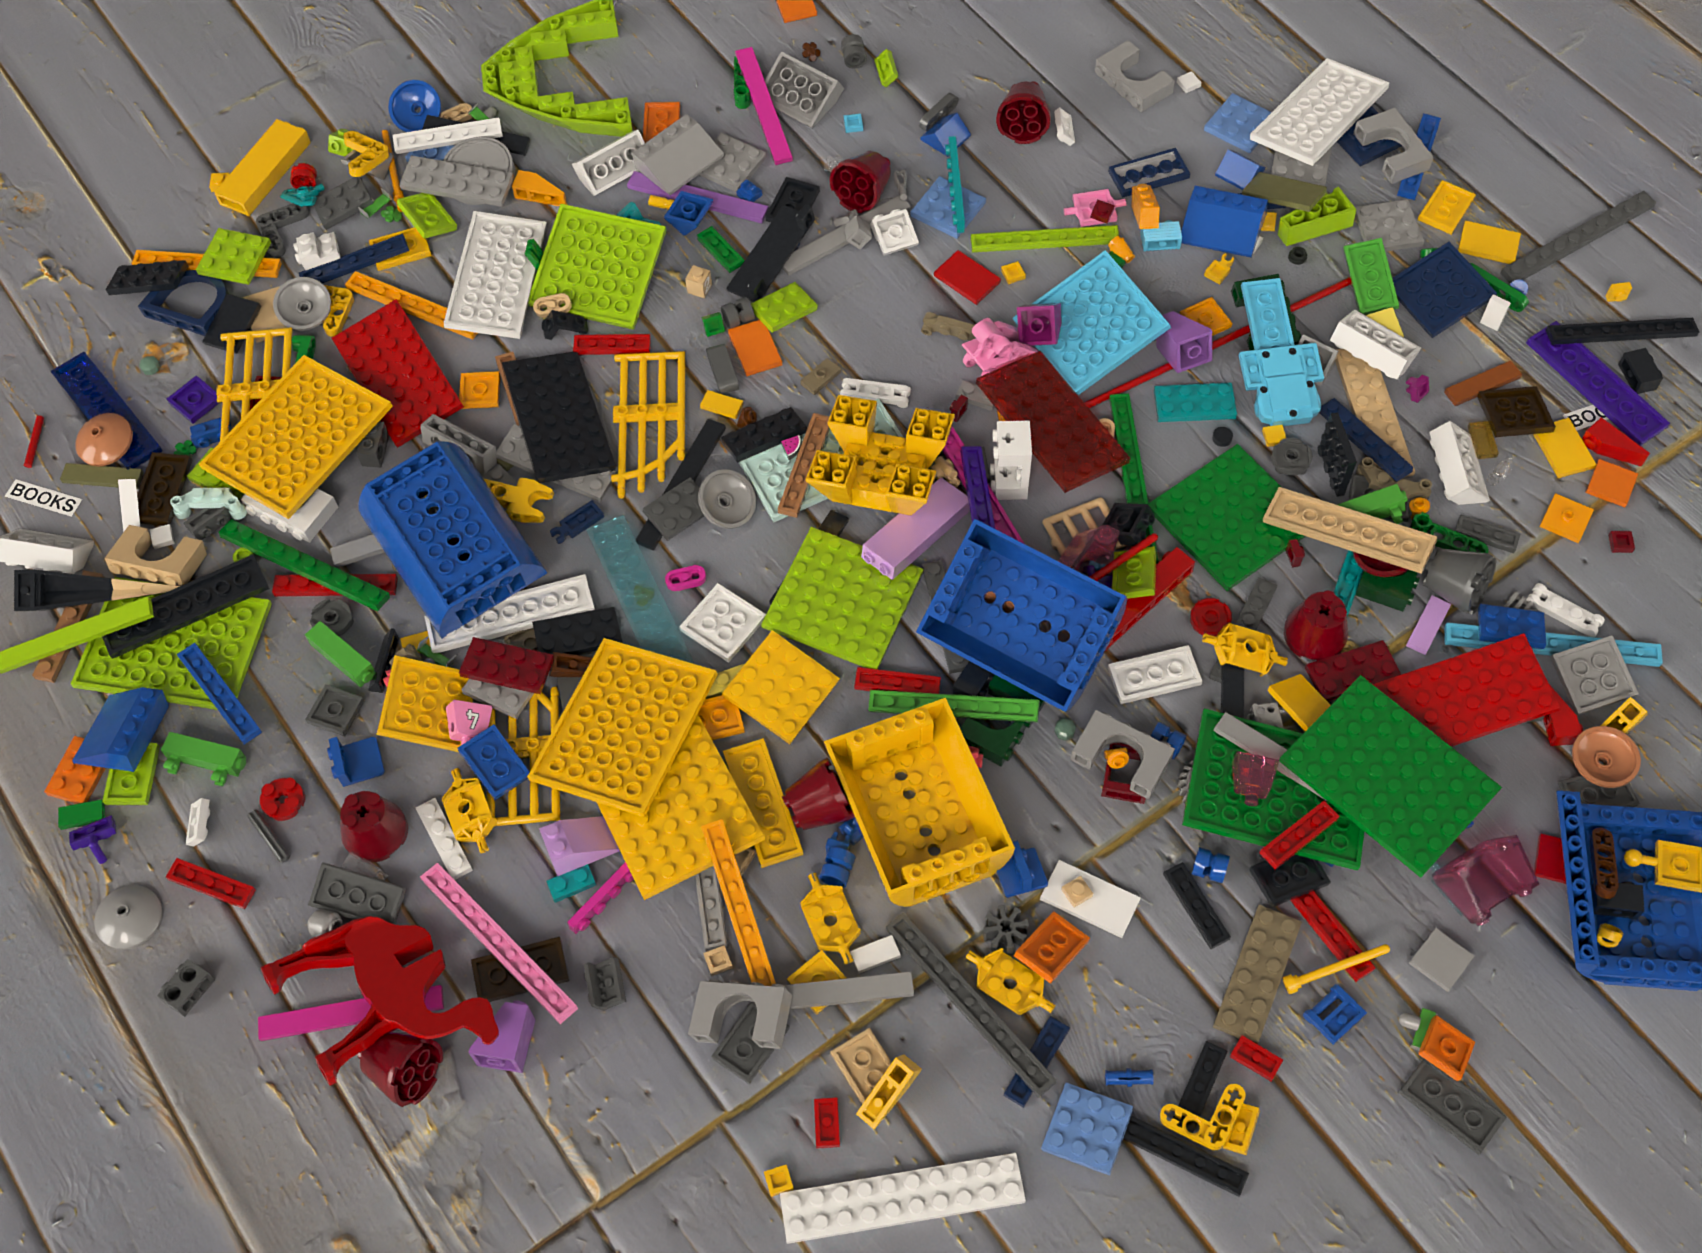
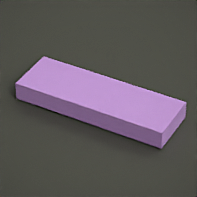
M1432 595L1406 646L1426 655L1451 604Z

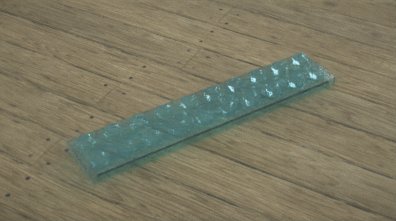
M624 515L586 529L587 535L640 648L695 664Z

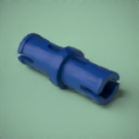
M1126 1068V1070L1120 1071L1105 1070L1106 1086L1127 1085V1087H1132V1085L1137 1084L1153 1085L1152 1069L1131 1070V1068Z

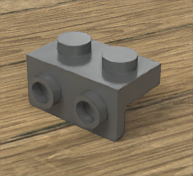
M224 506L222 508H204L185 521L184 525L196 539L203 540L221 526L226 525L232 517Z
M612 957L596 965L591 963L584 964V978L589 992L588 1000L592 1007L605 1011L626 1002L618 958Z

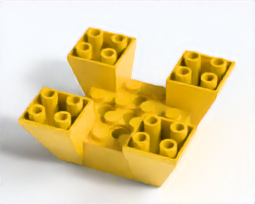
M838 395L828 420V426L844 454L817 450L806 476V482L833 502L913 515L927 503L936 476V470H930L929 467L946 445L955 414L915 408L906 438L874 432L877 401Z

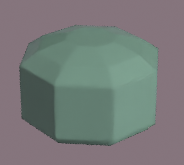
M146 356L140 360L139 367L145 375H153L159 371L160 364L154 356Z
M1063 718L1057 721L1054 732L1059 739L1066 741L1074 737L1076 726L1072 720Z

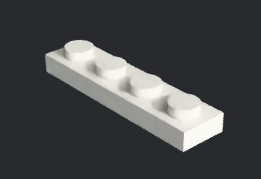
M436 798L416 807L449 875L456 880L473 871Z

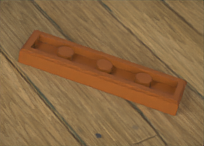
M1510 360L1446 388L1444 393L1456 407L1476 398L1479 391L1495 390L1520 379L1522 373Z

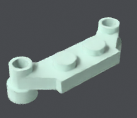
M193 488L192 491L181 497L174 496L170 500V504L174 508L173 512L178 519L189 517L192 512L191 508H222L224 506L229 509L232 518L236 520L244 518L247 514L244 504L233 495L230 488Z

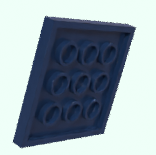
M1450 241L1392 278L1398 301L1431 338H1434L1488 303L1493 294L1497 296V292Z

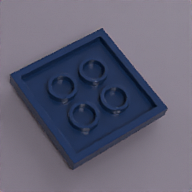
M1371 106L1357 121L1378 114V112ZM1357 121L1336 141L1360 167L1402 147L1400 143L1389 139L1379 140L1362 146L1354 135Z

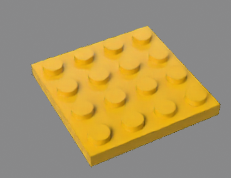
M772 630L722 692V696L790 745L837 685L840 678Z
M394 655L376 735L458 752L461 741L451 740L449 737L446 707L453 700L473 703V698L462 693V688L469 679L460 677L459 669Z

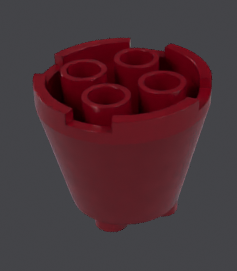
M1024 81L1012 85L1011 90L1000 104L996 117L1000 133L1018 144H1030L1040 140L1041 136L1049 129L1051 114L1044 93L1035 81Z
M868 150L865 153L841 161L833 168L830 174L831 191H834L840 199V204L850 211L856 210L857 213H863L872 209L878 203L890 179V160L877 152Z
M1326 590L1313 593L1289 614L1285 622L1284 639L1290 650L1299 657L1303 656L1316 661L1340 654L1343 651L1348 640L1347 611L1343 601L1334 592Z
M828 758L819 761L785 790L786 795L782 796L786 807L792 808L795 814L792 816V820L797 828L802 827L803 830H808L855 818L853 811L848 808L850 804L835 770L829 769V766L832 764Z
M360 791L350 794L345 798L340 812L341 840L346 850L356 857L357 860L363 862H380L390 858L389 855L403 845L407 838L408 823L402 810L395 803L370 791Z
M389 1032L379 1037L369 1048L358 1053L357 1057L360 1059L361 1071L393 1103L404 1107L411 1103L414 1105L418 1104L431 1091L437 1081V1078L434 1076L438 1064L443 1062V1051L440 1044L432 1039L418 1038L411 1034Z

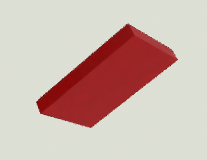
M959 250L934 271V277L976 305L1001 283V278Z
M1545 834L1539 835L1534 876L1566 884L1561 838Z

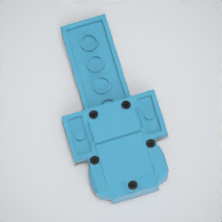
M1280 278L1242 282L1241 290L1254 350L1240 352L1238 356L1246 391L1257 390L1254 404L1255 415L1262 423L1270 424V426L1310 423L1312 418L1317 416L1321 409L1320 396L1314 383L1324 380L1317 343L1294 344Z

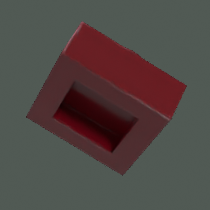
M1097 199L1090 218L1108 224L1115 205Z
M962 394L950 406L951 414H955V422L959 421L968 407V398Z
M1611 531L1609 533L1612 553H1633L1635 545L1632 531Z
M1297 539L1289 540L1286 554L1292 568L1299 567L1305 557L1304 548L1299 545Z

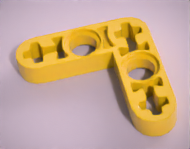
M356 131L344 133V144L362 153L348 163L351 176L361 177L389 158V148L387 145Z
M324 285L332 295L330 296L331 310L323 323V328L328 336L334 337L342 332L353 306L354 297L349 289ZM337 310H343L342 314L334 315Z
M1238 1084L1228 1085L1210 1122L1174 1104L1163 1106L1160 1112V1121L1165 1127L1211 1150H1219L1225 1145L1244 1103L1245 1090ZM1235 1090L1241 1099L1236 1098L1231 1107L1228 1105L1231 1098L1228 1092L1233 1093ZM1174 1111V1116L1180 1120L1182 1115L1185 1116L1182 1127L1178 1126L1179 1121L1176 1119L1166 1120L1167 1115L1164 1113ZM1221 1111L1229 1112L1232 1118L1231 1121L1228 1123L1221 1122L1218 1119V1113ZM1187 1122H1197L1200 1130L1196 1133H1190L1186 1129ZM1218 1126L1222 1128L1219 1134V1139L1222 1141H1216L1214 1144L1208 1135H1214Z

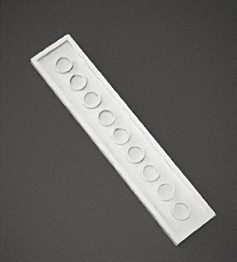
M1016 1153L780 1193L787 1244L1026 1202Z

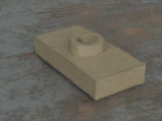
M826 358L800 380V384L815 395L841 373V368Z

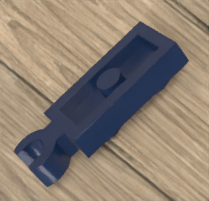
M591 500L559 521L561 527L552 528L550 534L552 537L560 534L556 541L558 544H561L565 541L566 536L569 535L571 538H574L603 519L604 513Z

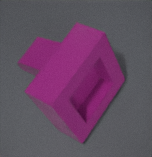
M1421 375L1419 378L1410 377L1406 381V384L1410 385L1406 391L1411 394V401L1418 403L1429 392V377Z

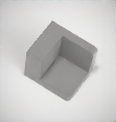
M857 215L844 226L846 241L858 249H861L872 239L870 225Z

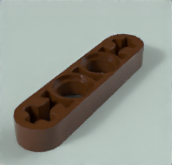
M1596 828L1592 831L1589 840L1594 890L1598 896L1611 899L1616 895L1619 887L1613 835L1607 829ZM1598 852L1605 853L1608 857L1600 856ZM1600 868L1606 869V870H1608L1610 873H1609V874H1608V873H1604V872L1600 871L1599 869H1600Z

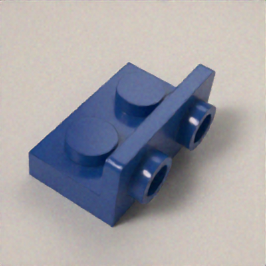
M222 417L190 427L192 434L190 437L196 448H206L212 443L220 442ZM231 422L228 425L229 432L232 430Z

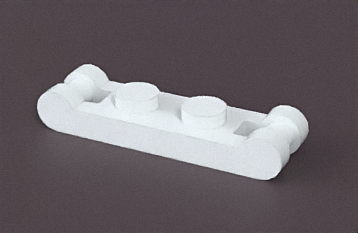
M845 378L842 381L843 389L840 391V395L873 401L879 399L881 403L906 408L908 407V396H910L911 388L906 385Z
M1541 583L1535 584L1532 589L1533 593L1529 594L1526 599L1527 602H1533L1532 607L1589 637H1595L1599 631L1598 627H1601L1605 621L1603 616L1593 614L1547 590Z

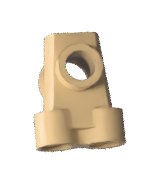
M942 456L934 460L935 464L930 467V470H936V480L945 478L948 483L958 487L960 480L957 478L958 473L950 459L944 460Z

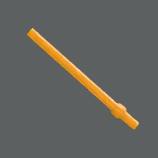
M383 130L381 132L383 143L388 146L389 153L393 154L388 130ZM393 155L389 171L394 190L392 193L393 199L397 204V199L404 198V193L399 186L400 183ZM397 205L398 211H399V212H402V210H401V209L399 208V206Z

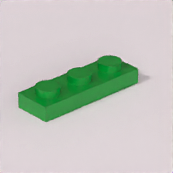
M712 226L697 234V240L729 273L738 269L744 263V259Z

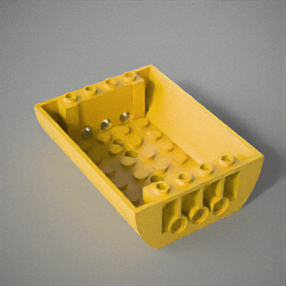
M946 698L824 741L832 764L892 903L898 906L911 907L993 876L1012 857L1015 847ZM899 772H904L907 778L898 780L895 775ZM908 790L913 791L915 796L912 799H907L903 795L904 792ZM922 828H929L932 833L929 836H922L920 830ZM937 847L940 849V853L933 856L929 854L928 849Z

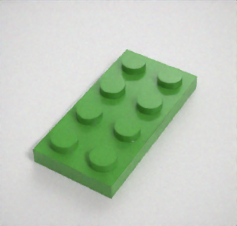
M1382 238L1344 246L1343 251L1359 312L1366 316L1392 307L1393 309H1398L1399 302Z

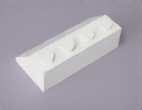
M634 130L572 163V166L580 181L595 196L630 177L634 171L639 172L635 168L632 152L644 145L645 142L639 130Z
M1353 310L1339 321L1330 339L1338 348L1347 350L1355 358L1366 361L1369 366L1378 368L1388 377L1395 378L1396 380L1405 373L1421 350V347L1357 310Z
M1451 421L1430 431V444L1436 454L1434 458L1440 468L1441 473H1439V477L1444 483L1446 498L1458 505L1489 502V495L1471 434Z
M17 529L0 536V562H6V565L9 566L19 564L24 565L28 569L43 568V571H61L62 573L75 574V572L84 568L94 546V541Z

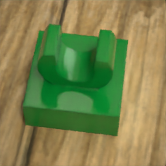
M720 312L701 317L707 337L725 332Z

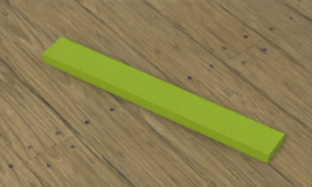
M1118 225L980 233L971 234L970 239L972 253L1106 245L1113 238L1119 236Z
M148 596L0 651V673L3 674L153 618L152 600Z

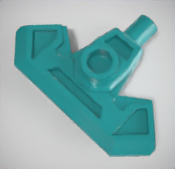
M319 184L314 187L302 186L297 189H286L282 192L280 198L300 207L311 206L316 202L315 196L319 192L324 191L325 188L323 184Z

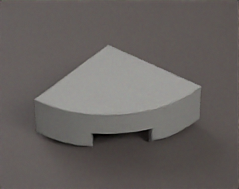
M849 211L846 216H839L834 219L835 227L847 224L855 215L859 216L857 211Z

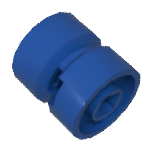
M1159 721L1151 737L1158 741H1162L1164 736L1168 737L1166 742L1175 748L1172 757L1175 760L1187 735L1177 730L1172 732L1169 726Z
M829 848L825 858L827 864L823 865L819 879L827 885L845 888L850 876L848 870H852L856 859L855 855L843 848Z
M1199 847L1192 875L1202 878L1207 875L1210 880L1223 883L1230 856L1222 853L1213 855L1211 850Z

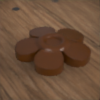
M806 42L803 44V57H809L811 62L816 61V57L820 56V50L816 49V43L811 42L809 44Z

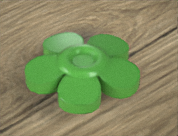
M387 206L386 210L381 211V216L385 217L387 222H393V220L398 222L401 220L400 215H402V212H399L398 209L394 210L392 206Z

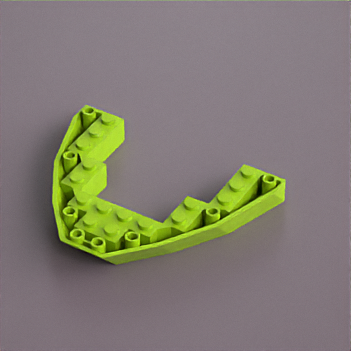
M592 0L548 17L509 41L481 65L483 91L538 120L579 133L622 137L633 131L627 97L575 104L573 91L539 96L535 61L568 57V44L619 37L613 0Z

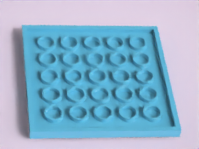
M1106 250L1032 303H1061L1062 324L1058 343L1033 346L1037 348L1042 357L1075 397L1171 328L1168 321ZM1016 315L1015 317H1013V320L1018 326V319Z

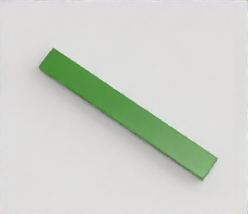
M870 690L869 712L901 714L946 698L954 717L958 718L969 717L974 719L1038 722L1040 701L1034 699Z

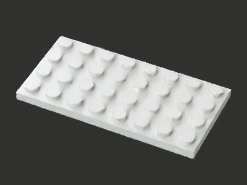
M1327 58L1250 133V140L1313 166L1389 88V82Z
M473 211L444 320V328L520 339L528 308L530 291L536 274V268L524 255L526 245L529 239H534L542 249L547 222Z

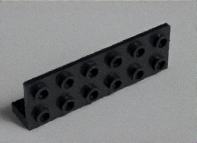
M805 204L799 211L785 205L782 206L727 286L728 292L742 298L747 297L752 302L763 297L815 221L812 206Z

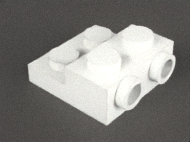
M896 209L888 215L883 216V214L873 217L870 226L876 241L879 242L883 256L919 244L906 209Z
M314 232L303 234L296 238V243H293L297 253L295 254L296 260L299 265H303L305 271L340 259L337 237L334 232L325 233L317 238Z

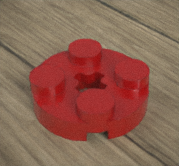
M293 778L276 779L265 784L261 789L260 806L267 816L277 821H285L295 817L301 805L303 807L305 803V793ZM280 796H288V798L284 799V803L277 801Z

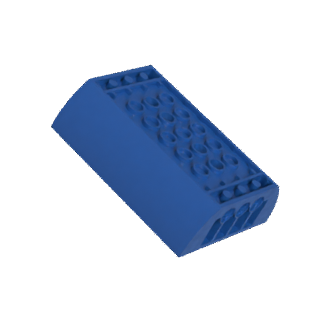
M437 441L370 481L362 490L358 505L362 518L441 639L547 574V571L465 451L457 444ZM431 507H438V511L435 514L428 513ZM454 537L459 538V542L456 545H449L450 539ZM463 553L470 554L466 561L459 560L460 555Z
M974 519L916 633L1067 712L1083 694L1121 622L1127 605V597ZM988 592H994L996 595V600L991 604L985 600ZM1008 601L1014 604V610L1011 613H1006L1003 609L1004 604ZM1045 620L1051 623V630L1046 633L1040 629L1041 623ZM1063 630H1067L1070 634V639L1067 642L1059 640V633Z

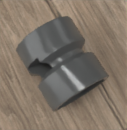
M852 34L843 38L841 48L846 66L852 69L862 67L867 61L862 37Z
M747 297L736 300L735 304L730 302L721 306L722 316L729 329L740 326V322L745 324L755 320L752 306Z

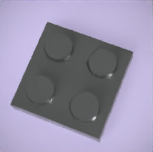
M325 684L305 720L308 724L345 737L362 707L364 699L361 696Z

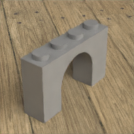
M1127 40L1096 59L1095 73L1142 113L1171 95L1174 90L1175 80L1164 70L1144 81H1134L1125 77L1123 72L1138 63L1140 52L1135 45Z
M1396 108L1357 121L1354 135L1362 146L1379 140L1389 139L1400 143L1404 147V152L1385 159L1382 172L1391 184L1430 169L1434 158L1432 153L1428 151L1422 140L1417 137L1412 127L1407 124Z
M1096 710L1072 750L1071 761L1090 770L1104 747L1112 743L1127 744L1138 752L1141 759V765L1131 781L1129 790L1150 799L1173 757L1175 748L1165 741H1158L1152 738L1147 732H1140L1132 728L1130 724L1112 718L1106 712Z
M710 979L709 982L700 981L688 1035L696 1042L718 1044L722 1022L727 1011L739 1002L751 1001L757 1007L752 1040L761 1048L782 1049L793 995L781 984L764 986L757 982L746 985L739 981H730V983H723L716 979Z

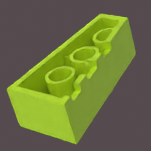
M1338 186L1333 189L1332 193H1325L1310 212L1296 209L1281 217L1278 236L1285 246H1289L1352 227L1356 208Z

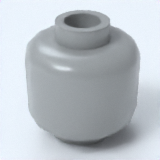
M325 909L316 910L308 919V930L313 937L343 925L338 913Z

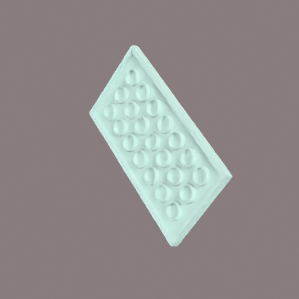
M879 399L874 400L877 401L874 432L903 437ZM829 429L822 451L844 454L834 434ZM805 434L800 435L801 444L803 442ZM781 444L739 462L773 523L788 517V515L778 513V506L797 458L796 455L793 459L788 460ZM809 484L800 511L829 498Z

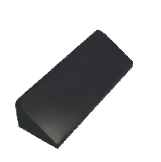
M391 628L384 636L374 668L376 674L370 681L368 691L384 692L385 683L383 678L387 677L385 671L391 669L389 661L394 657L399 642V637L394 628Z

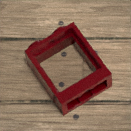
M1112 743L1109 745L1108 750L1126 748L1129 759L1141 761L1138 752L1133 747L1124 743ZM1106 762L1101 797L1144 804L1146 798L1129 790L1131 784L1109 781L1111 767Z

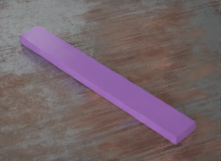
M636 171L633 172L627 183L628 189L675 200L680 191L713 199V203L708 210L761 224L769 210L766 205L686 184L669 195L645 175Z

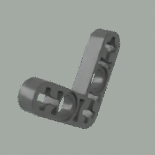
M292 203L256 218V224L262 237L275 234L274 237L269 238L271 244L268 252L271 257L280 258L286 252L277 229L307 218L309 215L307 206L300 207ZM281 215H287L284 219H278ZM276 244L278 249L274 250L273 245Z

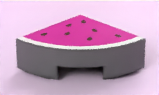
M800 435L781 441L788 460L793 459L800 450Z

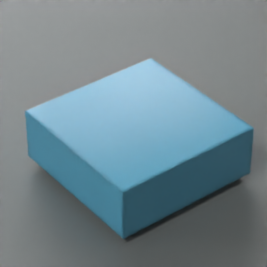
M861 114L843 115L846 133L863 131Z

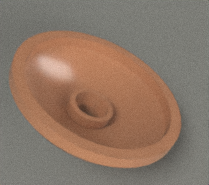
M103 413L87 421L80 429L75 443L76 452L85 463L91 466L110 465L119 460L129 449L133 438L132 427L119 414Z
M1608 726L1591 727L1583 731L1573 744L1572 758L1575 767L1585 779L1595 785L1605 788L1624 786L1634 779L1640 769L1641 757L1636 744L1628 735L1618 729Z

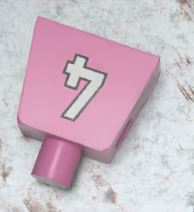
M453 700L446 707L450 739L461 741V745L486 730L489 726L492 706Z

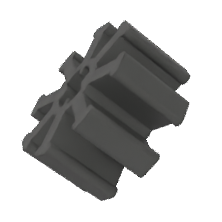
M1005 905L998 906L997 916L999 919L993 916L991 912L987 913L985 926L983 927V940L987 941V939L995 938L991 941L990 950L992 952L998 950L1001 943H1005L1006 954L1013 955L1015 945L1012 941L1019 946L1026 941L1029 927L1028 919L1016 922L1020 920L1021 910L1017 907H1014L1013 913L1009 918L1005 914ZM1002 928L1003 930H1005V928L1010 929L1009 932L1008 930L1006 931V933L1002 932Z

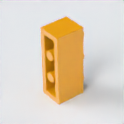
M1138 184L1137 186H1132L1131 208L1139 228H1159L1160 207L1151 185Z

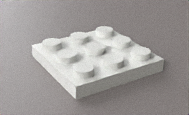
M717 583L679 626V629L729 663L761 626L766 614Z

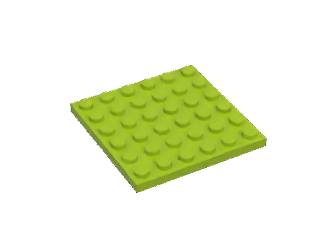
M560 204L530 291L528 306L533 307L534 302L538 298L563 293L568 295L572 302V307L567 313L578 315L588 320L634 330L667 231L666 226Z
M810 527L761 623V628L769 631L773 630L779 635L859 666L878 669L922 577L924 569L910 564L892 580L881 574L873 565L864 561L861 557L862 545Z

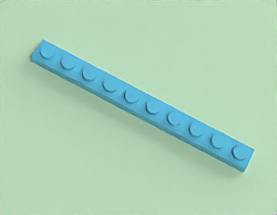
M1447 622L1444 626L1445 645L1482 648L1494 644L1493 642L1479 641V626ZM1546 633L1545 648H1532L1534 654L1552 656L1553 654L1602 638ZM1615 640L1623 660L1627 664L1660 667L1663 663L1661 644Z

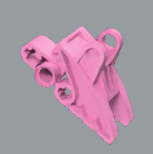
M990 318L981 320L972 328V334L976 339L962 344L963 348L967 351L963 358L965 366L972 367L977 363L983 370L982 376L979 379V383L983 387L993 384L1009 370L1033 364L1043 358L1037 348L1019 342L1018 327L1000 321L993 322Z

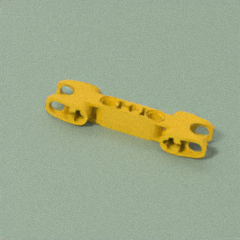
M519 478L516 486L484 479L502 507L507 509L506 513L511 520L522 523L544 522L543 512L533 508L532 505L541 499H553L554 492L551 488L527 478Z

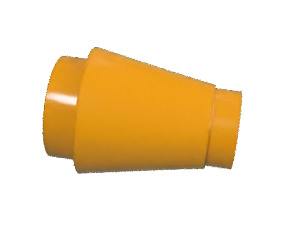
M1116 236L1108 244L1110 251L1124 259L1126 263L1134 259L1135 255L1124 238Z

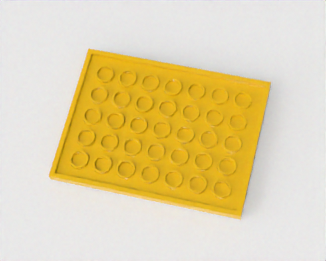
M303 355L199 465L206 472L283 517L290 519L393 406L390 401Z
M604 638L527 776L529 781L645 817L718 675L717 671Z
M698 714L645 817L597 802L644 900L713 866L701 828L702 825L723 819L734 855L765 840L761 829Z

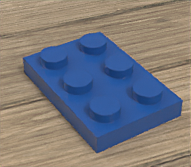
M1487 604L1479 605V641L1497 643L1524 633L1531 648H1545L1544 612Z
M494 724L458 747V752L494 800H497L528 779L527 776L530 771Z

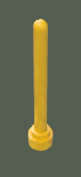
M1384 944L1300 976L1289 974L1282 977V980L1290 995L1298 992V989L1302 988L1301 985L1387 954L1390 952V947Z

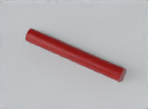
M41 415L36 416L24 462V466L27 468H31L33 465L44 422V417Z

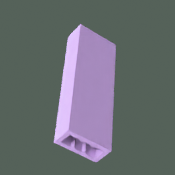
M939 478L932 485L927 503L911 516L900 513L863 544L861 557L866 563L877 568L881 574L893 580L970 511L968 496L943 478Z

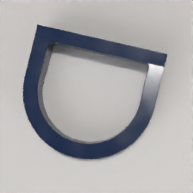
M187 270L178 287L192 282H202L210 284L217 289V297L214 303L200 319L161 307L169 294L174 290L149 292L138 305V308L146 318L205 336L226 294H229L221 279L198 275L196 270Z

